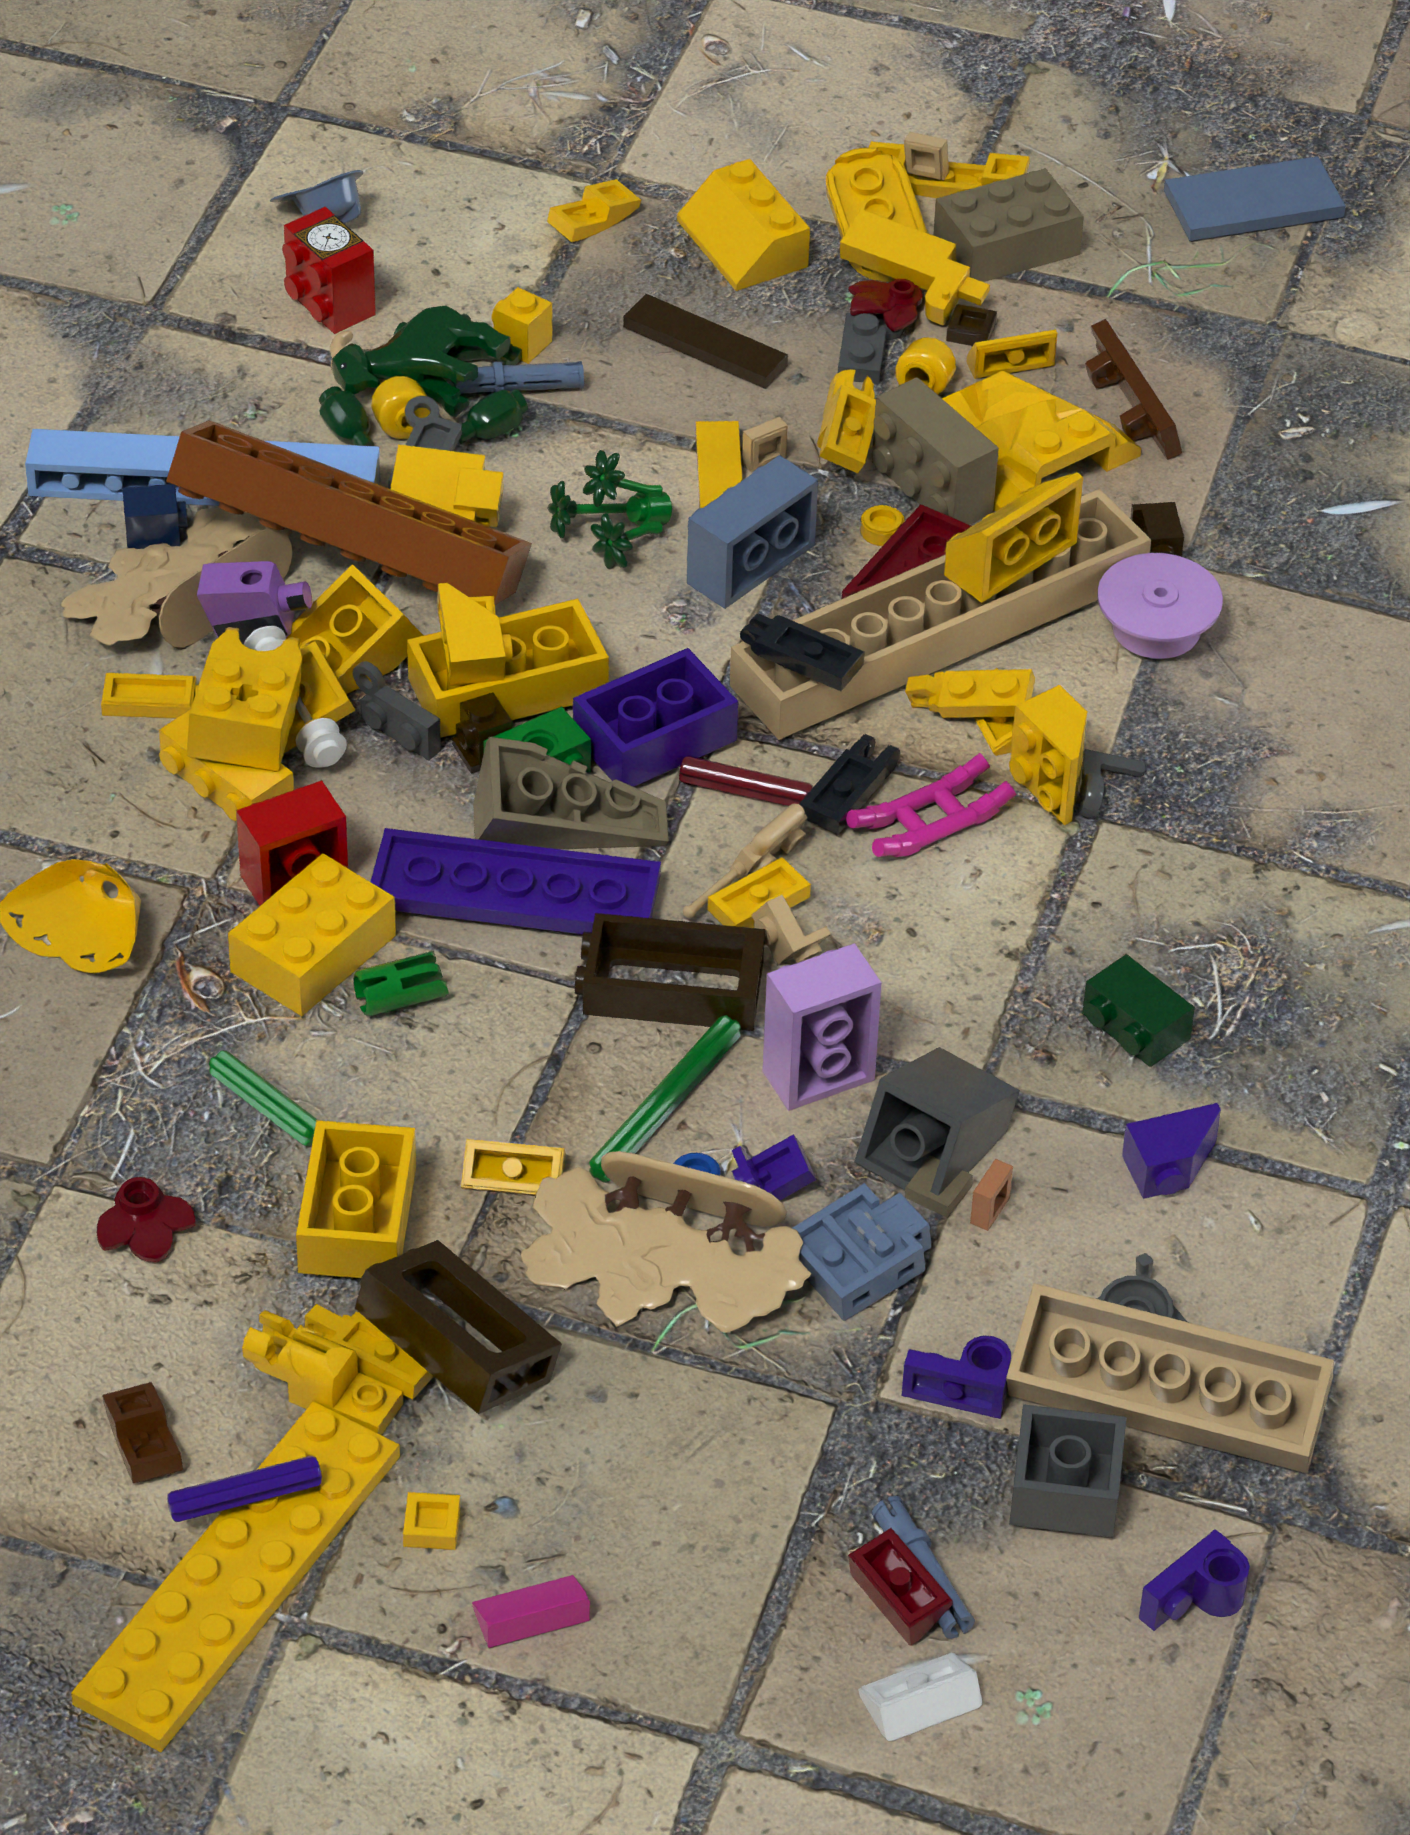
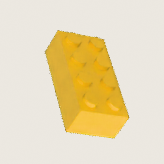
M578 598L499 617L502 635L510 634L513 661L505 662L504 680L450 685L441 632L407 640L409 682L422 708L440 718V738L456 734V724L460 723V703L493 692L510 719L515 720L555 710L561 706H572L574 697L609 682V656Z

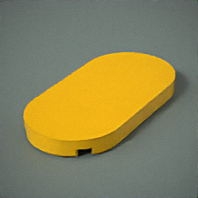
M857 148L841 154L835 160V165L831 169L829 167L826 174V194L841 239L860 209L927 233L907 171L898 158L892 154L891 158L883 155L882 150L875 148ZM850 262L851 266L858 273L869 279L882 282H892L895 280V278Z

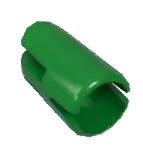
M434 951L357 970L354 974L353 983L356 998L358 1000L366 999V1004L360 1006L363 1014L374 1016L446 997L449 994L446 983L441 980L443 976L439 965L435 964L436 956Z

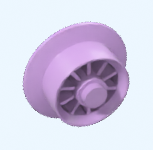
M1166 553L1138 554L1115 563L1102 576L1097 594L1100 609L1112 623V630L1118 642L1137 655L1156 659L1176 657L1191 650L1198 642L1200 634L1216 622L1223 605L1220 585L1208 570L1189 559Z

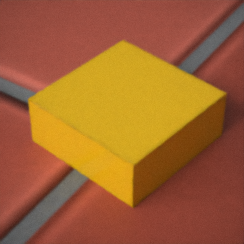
M408 1492L403 1529V1547L456 1550L460 1495Z

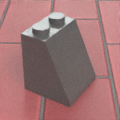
M938 1047L880 1078L854 1162L905 1190L907 1184L929 1156H933L939 1159L940 1163L930 1192L939 1196L962 1170L969 1173L1007 1132L1020 1090Z

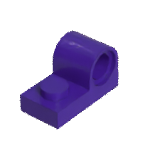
M984 1335L975 1337L967 1342L960 1361L943 1357L937 1353H925L909 1349L904 1363L901 1396L1001 1419L1008 1392L1006 1377L1011 1363V1351L1008 1345L1001 1339Z
M1214 1529L1143 1587L1139 1619L1155 1631L1170 1618L1172 1620L1180 1618L1188 1610L1192 1602L1211 1616L1227 1617L1237 1613L1243 1606L1250 1568L1247 1557L1231 1544L1230 1540Z

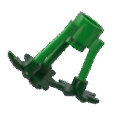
M599 450L595 459L596 466L587 465L584 468L586 475L592 479L585 484L583 494H593V504H576L569 495L565 496L564 481H560L558 485H553L550 488L553 503H550L547 507L549 513L553 514L550 529L553 532H557L560 538H564L565 525H570V518H575L576 514L605 513L601 517V526L598 524L591 525L593 535L599 539L593 545L592 550L594 553L604 552L603 560L607 569L612 568L615 562L620 567L625 568L627 567V560L623 551L633 549V545L629 541L647 534L661 533L663 530L662 526L666 525L672 516V502L669 495L663 491L661 485H646L624 479L625 473L615 470L620 458L619 453H613L607 459L606 453L603 450ZM617 487L637 492L628 499L627 503L602 504L605 495L611 500L616 499ZM607 513H627L628 519L640 527L624 532L625 524L618 522L613 526Z

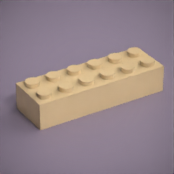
M1033 1283L1006 1381L1008 1395L1059 1409L1127 1417V1427L1308 1474L1333 1379L1334 1360Z

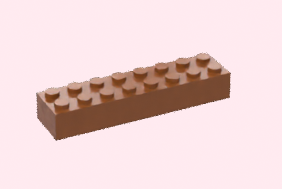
M210 420L181 431L166 482L179 486L178 492L187 497L204 499L205 496L218 501L219 508L226 512L243 515L244 512L260 517L259 523L268 528L284 530L286 527L301 533L300 539L317 546H325L328 543L341 548L340 554L346 558L360 562L366 561L367 558L382 564L381 569L393 576L406 577L409 574L422 579V585L432 591L438 592V584L448 583L468 597L494 596L495 605L516 593L532 545L528 541Z

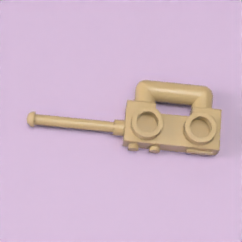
M791 804L761 829L752 841L740 851L730 867V871L691 905H686L683 908L684 916L687 918L695 917V913L708 902V896L725 888L735 878L742 879L777 860L773 855L778 850L782 849L786 854L791 852L806 836V833L801 829L808 818L805 815L804 808L799 804Z

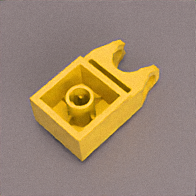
M228 627L212 643L189 713L187 757L279 771L300 694L302 671L301 639L290 637L284 640L281 646L276 649L257 651L242 644L239 639L238 628Z

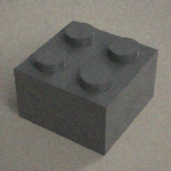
M1023 1404L1009 1525L1113 1537L1127 1417Z

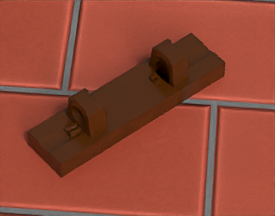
M1104 319L1091 325L1093 336L1096 339L1098 355L1085 362L1087 373L1096 389L1117 382L1133 408L1120 415L1124 433L1133 441L1151 435L1167 460L1181 454L1182 449L1174 421L1108 321Z

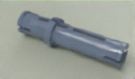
M582 361L525 365H502V362H492V366L478 367V378L474 381L468 379L464 383L461 381L457 385L454 383V386L460 389V394L494 393L499 390L512 391L514 389H582L584 387V369Z
M899 1496L887 1498L892 1507L890 1512L883 1500L880 1501L873 1508L872 1516L878 1522L883 1532L892 1528L953 1600V1605L938 1620L943 1634L949 1639L959 1637L954 1627L956 1622L963 1634H965L972 1628L975 1619L968 1612L930 1549L931 1539L926 1531L917 1528Z

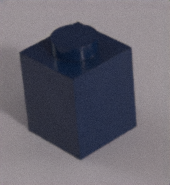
M166 484L122 488L127 548L145 549L149 545L162 543L170 546H180L179 528H185L188 525L186 502H177L175 485Z

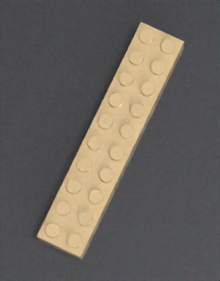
M1100 489L1081 496L1077 543L983 603L944 576L946 556L944 555L792 620L865 651L864 665L842 691H838L757 656L751 650V645L744 641L731 646L730 687L780 740L907 684L908 677L933 673L1097 601L1098 586L1104 573L1115 563L1127 557L1150 553L1151 539Z

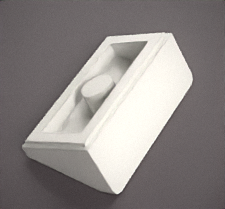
M952 1652L861 1686L858 1689L859 1696L879 1731L888 1741H894L982 1706V1697L976 1671Z

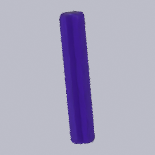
M307 1456L171 1491L167 1495L168 1509L173 1521L181 1522L301 1491L321 1484V1469L315 1456Z

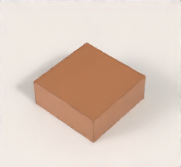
M998 1159L993 1161L973 1191L970 1224L987 1231L990 1229L1010 1199L1012 1165Z

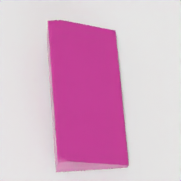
M574 1575L472 1602L473 1610L488 1648L590 1621V1600Z

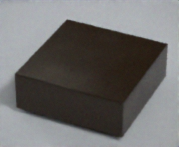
M956 304L947 328L946 341L973 346L975 342L990 340L996 325L997 311Z

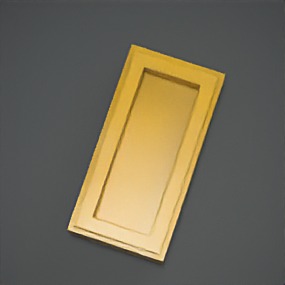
M106 673L101 701L102 716L178 718L192 707L195 697V685H197L196 676Z

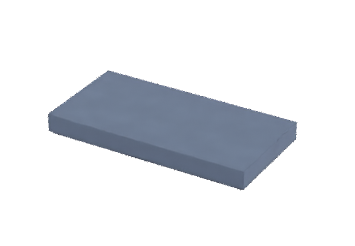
M1318 156L1165 179L1164 192L1189 241L1344 217L1346 206Z

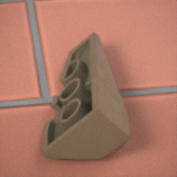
M489 737L486 741L473 803L475 839L553 849L666 846L669 842L666 801L617 779L608 782L587 773V766L573 761L571 765L547 755L548 749L535 743Z

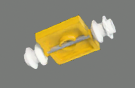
M277 626L260 627L247 637L244 645L257 651H269L281 646L283 641L286 640L284 631ZM314 641L300 649L302 655L300 694L284 753L297 746L303 752L304 760L309 766L321 768L335 764L344 754L347 742L345 737L339 733V727L336 722L354 712L355 708L319 646Z

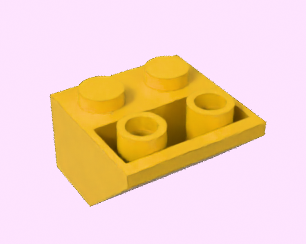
M1057 685L1015 706L1009 771L1015 781L1023 784L1038 799L1040 805L1046 811L1051 812L1063 825L1072 822L1081 777L1088 711L1061 685Z

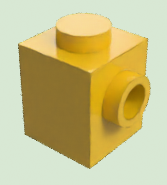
M517 287L505 299L500 300L495 305L492 312L494 329L501 334L509 336L511 344L522 349L521 361L529 364L552 342V302Z

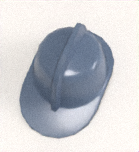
M354 170L343 173L313 187L276 196L270 199V202L293 200L304 216L327 207L346 224L358 218L361 214L356 180L363 175V171Z

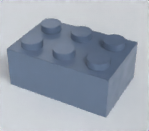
M779 455L766 465L758 467L750 476L734 487L726 489L721 496L704 508L696 510L688 518L687 584L726 609L815 546L818 479Z

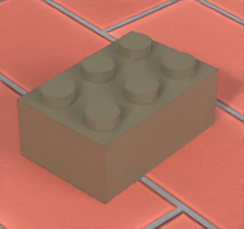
M1044 168L936 198L933 235L955 243V262L969 266L971 278L986 282L1080 255L1084 216L1048 170Z
M917 377L877 396L872 463H874L875 467L891 478L907 496L912 497L919 504L970 525L993 513L999 448Z

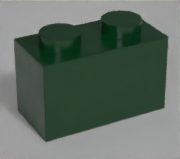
M1125 954L1086 981L1082 1014L1087 1017L1093 1026L1101 1028L1119 1042L1127 1053L1135 1055L1146 1065L1152 1067L1191 1039L1195 1007L1129 955Z

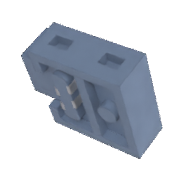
M865 1183L793 1227V1229L798 1231L803 1240L799 1261L811 1273L807 1280L843 1321H846L924 1272V1252L931 1248L929 1223L900 1192L880 1204L879 1198Z

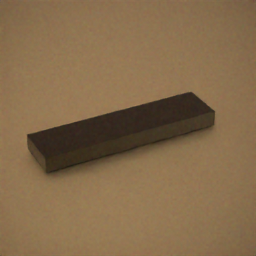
M645 294L623 316L624 328L765 389L788 366V354L649 294Z

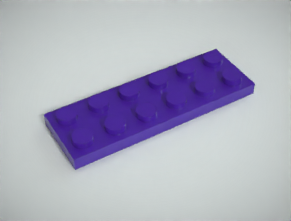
M385 828L370 882L395 897V911L583 934L584 931L592 932L595 913L652 918L661 877V862Z

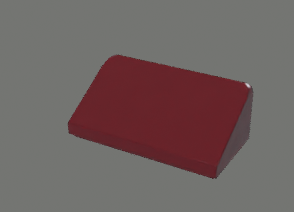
M892 1528L848 1555L850 1573L854 1580L910 1646L918 1642L953 1605V1600Z

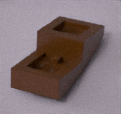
M152 1382L102 1395L113 1435L133 1484L183 1470L181 1453L167 1426L165 1408Z

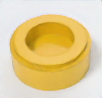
M877 505L870 507L861 516V536L873 545L883 546L905 522L904 516L899 510L891 506Z

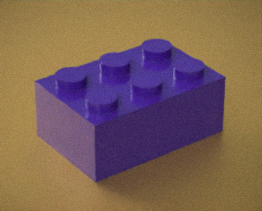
M686 648L574 697L573 720L591 738V758L612 781L617 779L634 787L679 767L684 757L699 758L737 741L738 700L689 648Z

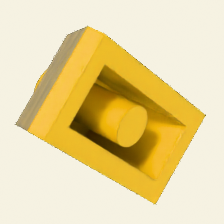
M438 584L437 610L449 684L459 685L504 680L505 662L513 661L510 634L502 635L499 617L450 584Z

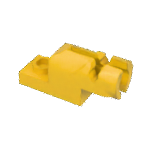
M850 369L837 373L831 380L822 415L823 421L817 446L821 448L819 457L858 474L865 465L874 430L876 399H874V384L871 378L867 375L863 381L862 389L859 390L853 386L856 370Z
M264 1310L259 1314V1322L263 1324V1331L261 1332L252 1327L249 1328L242 1346L243 1357L245 1360L252 1362L258 1370L287 1382L289 1402L307 1409L314 1401L380 1435L384 1433L403 1405V1391L359 1373L358 1356L355 1350L324 1338L301 1324L296 1329L289 1319Z

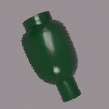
M337 386L325 390L319 398V403L321 404L319 412L329 430L343 443L357 446H375L368 435L371 428L369 418L356 396L351 391H342Z
M517 389L511 392L499 390L476 403L469 410L466 422L461 424L462 435L459 443L462 444L474 436L479 439H491L518 426L522 421V414L528 412V404L522 393Z

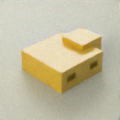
M398 444L390 489L480 524L497 528L504 490V472L485 470V455Z

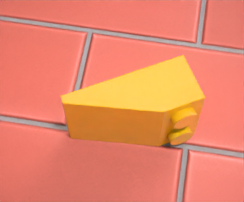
M352 564L312 603L311 608H307L292 623L291 633L286 639L290 637L301 639L300 649L315 641L345 693L349 694L359 688L353 677V669L362 661L370 662L378 668L382 675H385L394 670L408 656L407 640L423 636V634Z

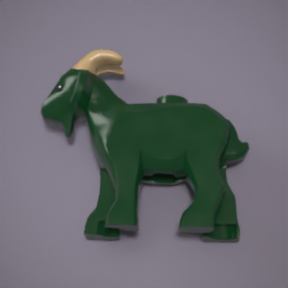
M448 306L426 308L409 322H401L395 329L393 337L386 344L374 349H362L359 345L353 343L345 346L353 338V334L349 330L338 333L330 344L332 356L331 370L335 381L344 391H351L353 394H357L368 387L377 388L380 385L378 379L385 381L395 376H406L414 379L423 388L427 397L442 404L444 410L454 418L469 406V399L460 396V389L451 386L442 377L450 379L456 385L460 381L464 383L468 379L474 381L478 378V366L466 361L484 359L502 362V365H516L522 358V349L513 346L509 336L499 333L487 323L473 322L469 315L460 314Z

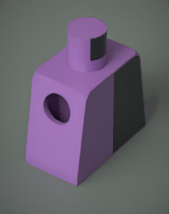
M271 561L203 564L197 597L217 638L228 627L238 628L239 639L244 645L245 640L254 630L265 626L281 628L287 638L291 633L295 610L307 609L312 606V593L309 584L304 581L285 585L276 564Z

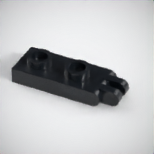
M756 614L749 621V624L740 631V638L745 643L751 645V650L757 656L838 691H842L864 665L865 651L780 615L771 619L764 615Z

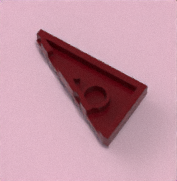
M920 504L842 590L841 599L946 555V543L957 533H962L972 526Z

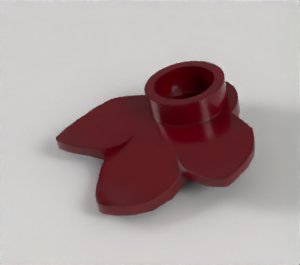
M895 279L889 283L864 280L848 287V291L855 295L851 301V315L863 313L883 314L885 324L893 332L907 327L917 319V306L922 302V290L910 280Z
M134 1177L121 1185L115 1196V1206L105 1211L99 1217L97 1240L99 1246L104 1251L129 1245L131 1252L139 1259L147 1262H159L167 1257L172 1249L173 1231L186 1230L196 1225L194 1211L184 1199L164 1195L162 1190L151 1179Z

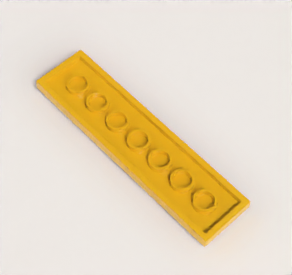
M313 1401L257 1469L307 1456H315L321 1469V1484L316 1487L221 1511L71 1692L72 1705L151 1748L162 1752L400 1458V1445Z

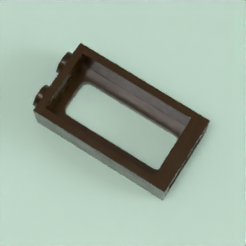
M595 913L592 932L584 931L582 936L581 960H587L586 967L577 966L575 978V994L583 995V1015L711 1027L719 1017L727 1015L732 1020L739 1022L741 1025L740 1030L754 1031L764 964L765 929ZM624 965L735 976L739 978L737 990L608 977L609 971L613 966Z
M439 1240L416 1249H410L402 1255L382 1263L373 1264L365 1270L360 1281L361 1288L355 1309L477 1414L550 1383L562 1343ZM423 1288L430 1290L502 1352L495 1353L488 1350L418 1290Z

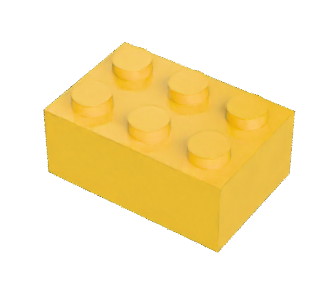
M323 853L228 932L230 972L302 1017L396 936L395 897Z
M316 1120L296 1232L298 1273L362 1278L365 1270L373 1264L382 1263L402 1255L416 1172L415 1128Z

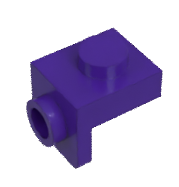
M794 1134L752 1158L741 1146L732 1150L738 1168L732 1170L735 1180L760 1187L774 1195L779 1201L817 1180L802 1144Z

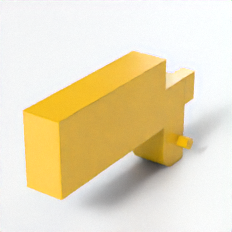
M860 209L840 241L841 259L895 279L910 280L919 288L927 290L925 295V315L930 321L944 326L946 321L949 320V316L960 298L981 306L990 291V284L970 277L969 266L955 262V243L869 211Z

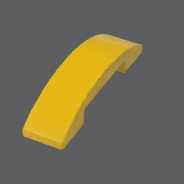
M870 142L869 148L882 150V154L890 158L892 154L902 162L906 169L904 144ZM990 153L986 165L948 162L949 173L944 181L910 173L907 174L914 195L940 198L1026 174L1030 164V156Z

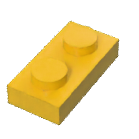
M781 857L708 896L707 910L722 925L754 928L755 921L752 914L767 901L783 895L789 908L810 898L811 884Z

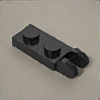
M863 734L850 750L846 749L799 803L804 808L805 815L808 817L806 820L839 834L847 825L846 816L848 811L860 809L896 767L900 758L899 748L888 745L874 761L870 760L869 757L874 751L876 739L870 735Z

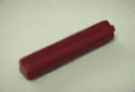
M691 756L684 757L679 770V780L682 783L783 806L799 804L813 788V785L807 782Z

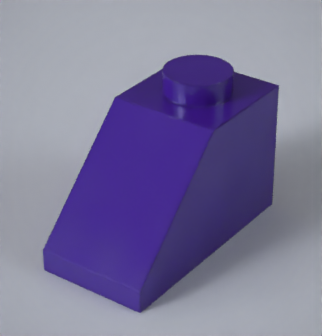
M1218 1103L1126 1124L1122 1157L1143 1199L1158 1195L1174 1194L1179 1190L1190 1187L1217 1141L1221 1113Z

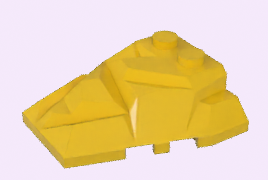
M1004 370L942 398L999 448L993 508L995 512L1011 503L1018 495L1027 493L1040 485L1043 477L1088 456L1106 472L1141 456V447L1115 424Z

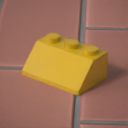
M751 159L714 170L677 214L678 223L735 291L808 267L810 227Z
M1076 472L1043 482L1027 493L1018 495L1011 503L998 511L986 515L982 521L966 531L954 535L946 543L944 576L983 603L1076 544L1083 476Z

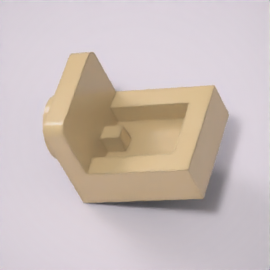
M783 895L767 901L752 914L755 921L754 928L765 929V946L769 947L778 965L791 958H794L796 963L816 956L822 952L819 944L831 935L828 927L825 926L804 936Z

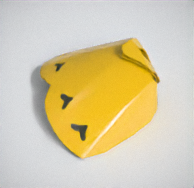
M71 859L49 866L10 891L0 902V923L18 945L31 953L45 957H61L69 967L81 972L101 973L121 966L129 960L136 940L141 899L121 875L107 863L99 864L88 860ZM80 876H84L83 882L80 881ZM104 881H110L117 886L118 896L116 898H110L105 893L103 888ZM10 912L23 915L22 927H18L16 918L10 916ZM47 935L51 945L45 944L43 940H34L33 938ZM95 953L94 962H91L89 958H81L83 955ZM119 953H121V955L124 956L123 958H116L115 960L109 962L111 959L115 958Z

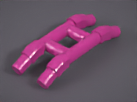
M978 753L963 766L959 765L952 772L942 776V779L888 803L883 802L879 805L867 806L865 809L848 811L846 821L850 828L867 827L874 829L890 825L897 819L907 829V832L895 834L892 837L874 839L872 851L877 857H904L919 852L920 848L968 826L978 825L989 820L1000 811V807L1017 794L1011 785L1004 781L989 794L985 793L978 800L968 804L966 808L959 802L954 795L964 791L974 783V779L990 768L984 756ZM936 802L948 816L927 825L915 810Z

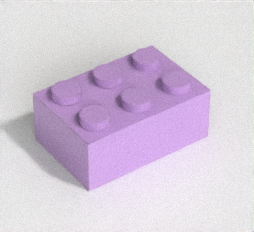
M855 943L836 950L826 951L819 956L793 965H786L778 970L767 973L762 1071L788 1111L875 1080L882 982Z

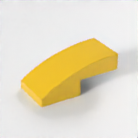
M617 179L588 185L584 188L581 201L550 207L547 222L570 242H575L596 235L619 223L640 207L641 199Z

